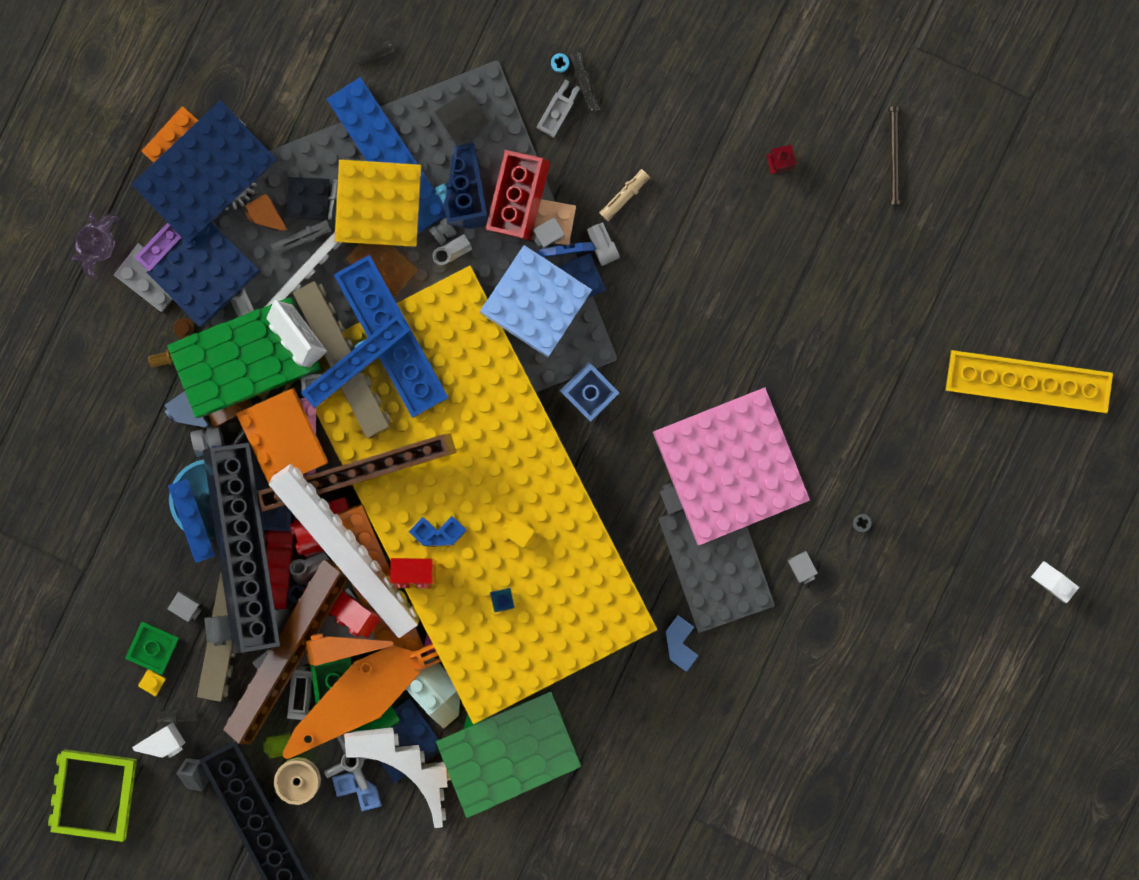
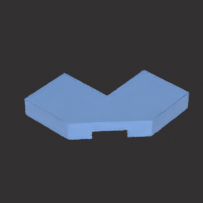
M677 615L666 630L669 656L672 662L687 672L698 657V654L683 644L694 626Z
M353 772L332 777L337 797L357 792L362 811L382 806L377 786L368 780L366 782L369 788L362 791Z

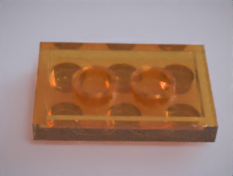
M360 243L346 258L351 264H354L370 255L393 298L419 271L392 245Z

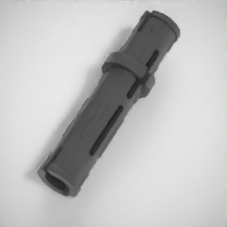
M325 220L312 227L310 225L306 226L305 230L271 243L275 255H278L310 240L313 242L317 237L332 232L328 220Z

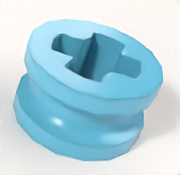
M561 53L554 55L551 59L552 69L558 73L565 72L569 67L568 57ZM559 58H563V62L566 63L561 68H557V64L554 63Z

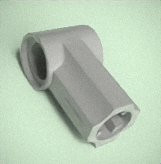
M603 222L587 229L590 239L594 243L595 253L601 266L620 258Z
M463 234L444 246L435 249L433 261L437 266L443 267L473 249ZM438 252H445L448 258L445 262H439L436 259Z
M244 287L240 295L231 300V304L238 317L254 311Z
M319 553L305 560H294L289 568L294 581L299 585H305L310 582L320 563L324 559L329 560L326 553Z

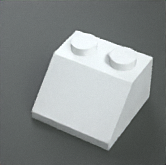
M172 722L132 748L137 752L162 758L168 755L170 758L183 750L181 746L185 744V741Z

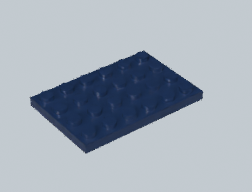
M220 100L132 183V186L189 244L273 165L277 159Z

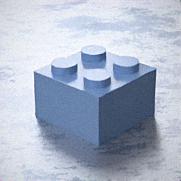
M589 362L560 390L590 422L619 394Z

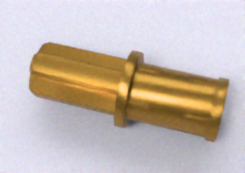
M169 349L164 353L148 357L150 367L166 364L172 365L174 363Z

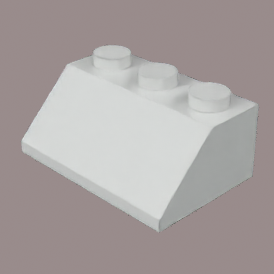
M278 300L273 302L267 316L270 329L281 337V344L294 355L292 358L296 364L310 368L327 353V350L292 304Z

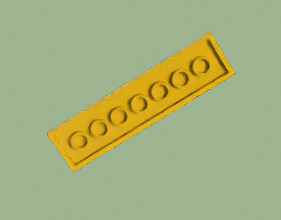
M951 350L945 391L1108 413L1113 373Z

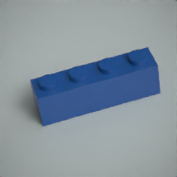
M188 479L168 485L195 563L214 557L215 555Z

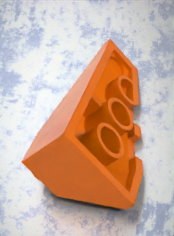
M323 633L311 636V640L306 641L307 662L310 665L317 666L390 647L394 644L393 641L323 636Z

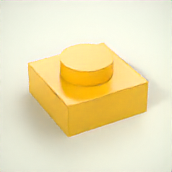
M148 669L138 686L157 696L167 678Z

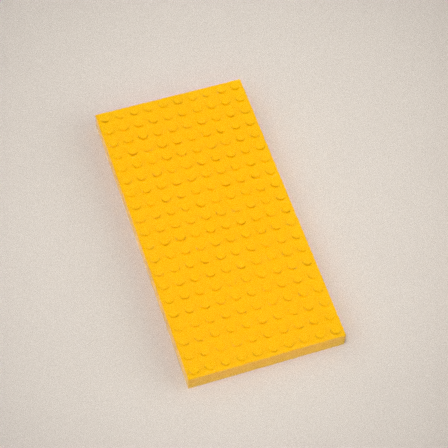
M468 266L397 303L449 397L447 400L412 418L380 358L364 368L362 372L364 376L368 374L373 383V386L370 387L373 394L378 393L383 403L380 405L382 411H387L392 422L389 423L390 429L368 439L342 388L338 389V391L317 406L316 414L342 465L442 434L451 433L457 453L353 485L390 560L391 558L436 560V585H431V589L416 588V584H410V588H405L472 723L476 724L657 631V628L503 328L479 313L488 299L471 266ZM360 322L343 332L345 339L349 338L353 346L368 338ZM325 355L319 359L323 370L313 374H324L331 368ZM453 516L467 530L454 545L423 546L409 533L422 517L436 530H439ZM515 517L536 531L525 549L503 535L505 531L502 528L508 519L513 520Z

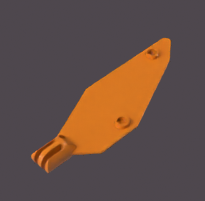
M433 643L417 651L390 646L355 661L295 727L283 751V757L286 759L292 758L380 718L422 670L442 662L440 657L428 663L424 662L438 655L436 650L423 656L421 655L435 648ZM309 735L312 737V741L306 742L304 737Z

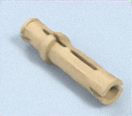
M641 169L633 179L625 183L623 189L599 213L609 221L634 194L637 195L639 193L638 190L650 179L649 175Z

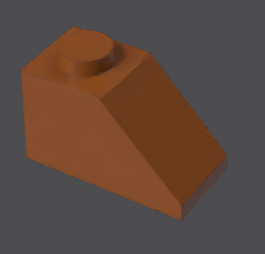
M267 194L245 205L247 208L245 214L250 222L254 221L257 225L282 232L288 231Z
M250 398L206 415L211 428L239 421L236 413L253 406Z

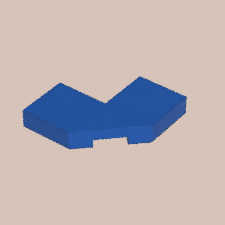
M586 242L539 249L538 253L542 257H554L593 251L595 248L594 243Z
M453 516L439 530H436L422 517L409 533L423 546L454 545L467 530Z

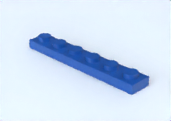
M398 315L394 316L305 388L301 394L315 409L408 334L410 329Z

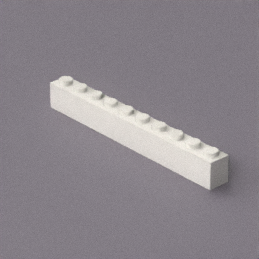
M289 464L271 478L269 486L396 636L400 638L416 627L420 618L414 606L408 603L402 591H398L394 584L390 583V577L381 571L379 563L370 558L367 549L355 540L351 530H347L344 527L341 518L337 514H333L329 509L328 503L317 495L314 486L311 483H307L303 478L302 472L297 467L295 468L292 464Z

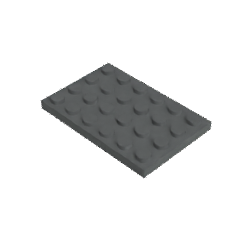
M683 509L658 518L698 633L775 606L747 526L704 544L697 545Z

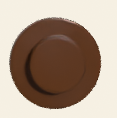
M181 318L175 322L174 332L180 338L188 337L193 334L194 325L189 319Z

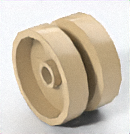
M301 757L287 760L279 767L274 778V787L278 796L283 801L295 805L306 803L313 798L321 783L318 767L309 759ZM295 778H299L301 783L295 784Z

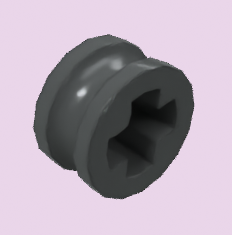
M865 514L857 515L853 520L854 529L858 532L869 530L871 527L869 516ZM860 517L868 522V524H865V529L861 526L858 527L856 524L859 522L858 519Z

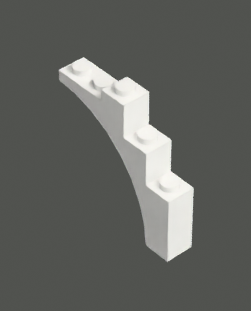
M393 728L352 731L344 734L346 757H364L379 760L406 774L418 786L426 798L432 812L434 828L443 827L442 821L446 820L445 808H441V801H444V790L440 788L448 787L447 781L451 780L444 762L421 764L425 763L424 751H420L419 745L395 747L399 746L398 733L394 734Z

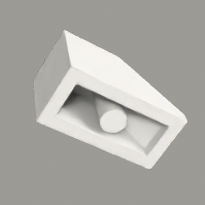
M1044 561L1031 576V578L1064 603H1067L1079 588L1066 576Z

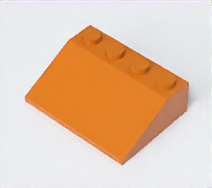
M294 388L236 413L268 484L275 474L289 464H292L295 468L297 467L304 474L328 463Z

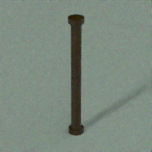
M888 107L891 132V200L889 205H902L901 200H899L898 112H900V107Z

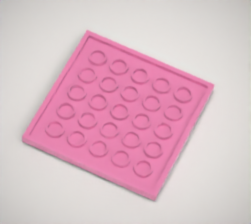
M766 388L653 432L697 545L704 544L810 501Z

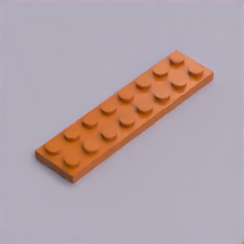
M362 503L337 513L344 527L353 532L355 540L367 549L370 558L373 561H377L381 571L390 577L391 569ZM352 584L355 593L359 599V602H361L363 605H365L367 608H369L371 611H373L380 617V615L374 610V608L369 604V602ZM381 618L373 630L376 640L393 641V646L411 651H417L424 647L416 627L398 638Z

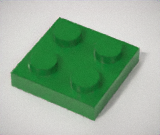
M142 621L125 659L163 675L179 637Z

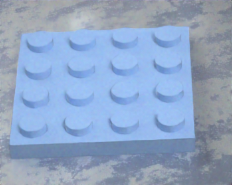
M524 245L479 313L548 358L592 289Z

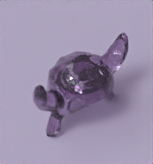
M90 213L88 218L91 224L84 226L78 231L76 236V251L79 254L72 256V261L83 260V271L90 279H98L94 272L95 263L110 258L115 247V239L109 228L114 222H121V218L114 214L105 215L98 222L95 215Z

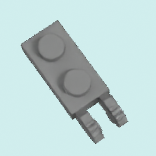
M566 79L558 93H555L536 127L553 138L565 120L580 90V87L576 86L572 90L569 99L562 96L569 86V81Z

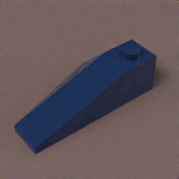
M470 143L454 146L447 193L444 200L447 224L467 229L486 226L488 214L475 145Z

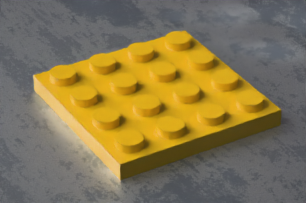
M339 160L334 242L416 247L421 165Z

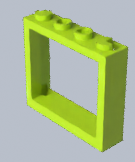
M67 749L61 751V754L57 756L56 765L59 766V772L55 774L54 786L57 787L56 794H53L51 799V806H54V809L48 821V826H51L50 832L120 842L125 841L137 759ZM68 758L125 766L116 833L59 826Z

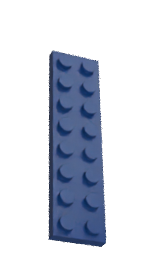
M361 77L326 99L367 161L418 165ZM422 170L420 176L417 235L446 216L443 202L438 194H435L436 191Z
M370 255L334 274L368 337L396 315L410 329ZM411 329L408 334L379 356L412 418L449 398Z

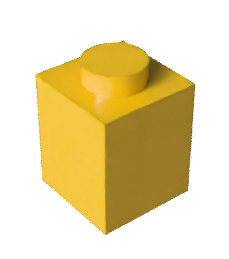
M515 517L513 520L508 519L502 528L505 531L503 533L504 536L524 549L536 533V531Z

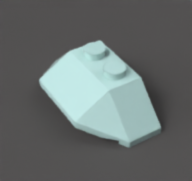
M433 657V658H431V659H429V660H427V661H424V662H425V663H428V662L434 660L435 658ZM439 663L422 670L406 688L427 714L443 729L459 716L460 697L447 671Z

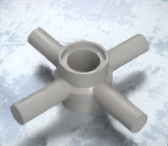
M344 734L338 736L337 738L345 754L342 757L341 763L324 771L325 776L329 778L346 770L354 773L362 791L369 788L361 771L364 760L368 758L355 757L357 760L354 767L350 766V757H346Z

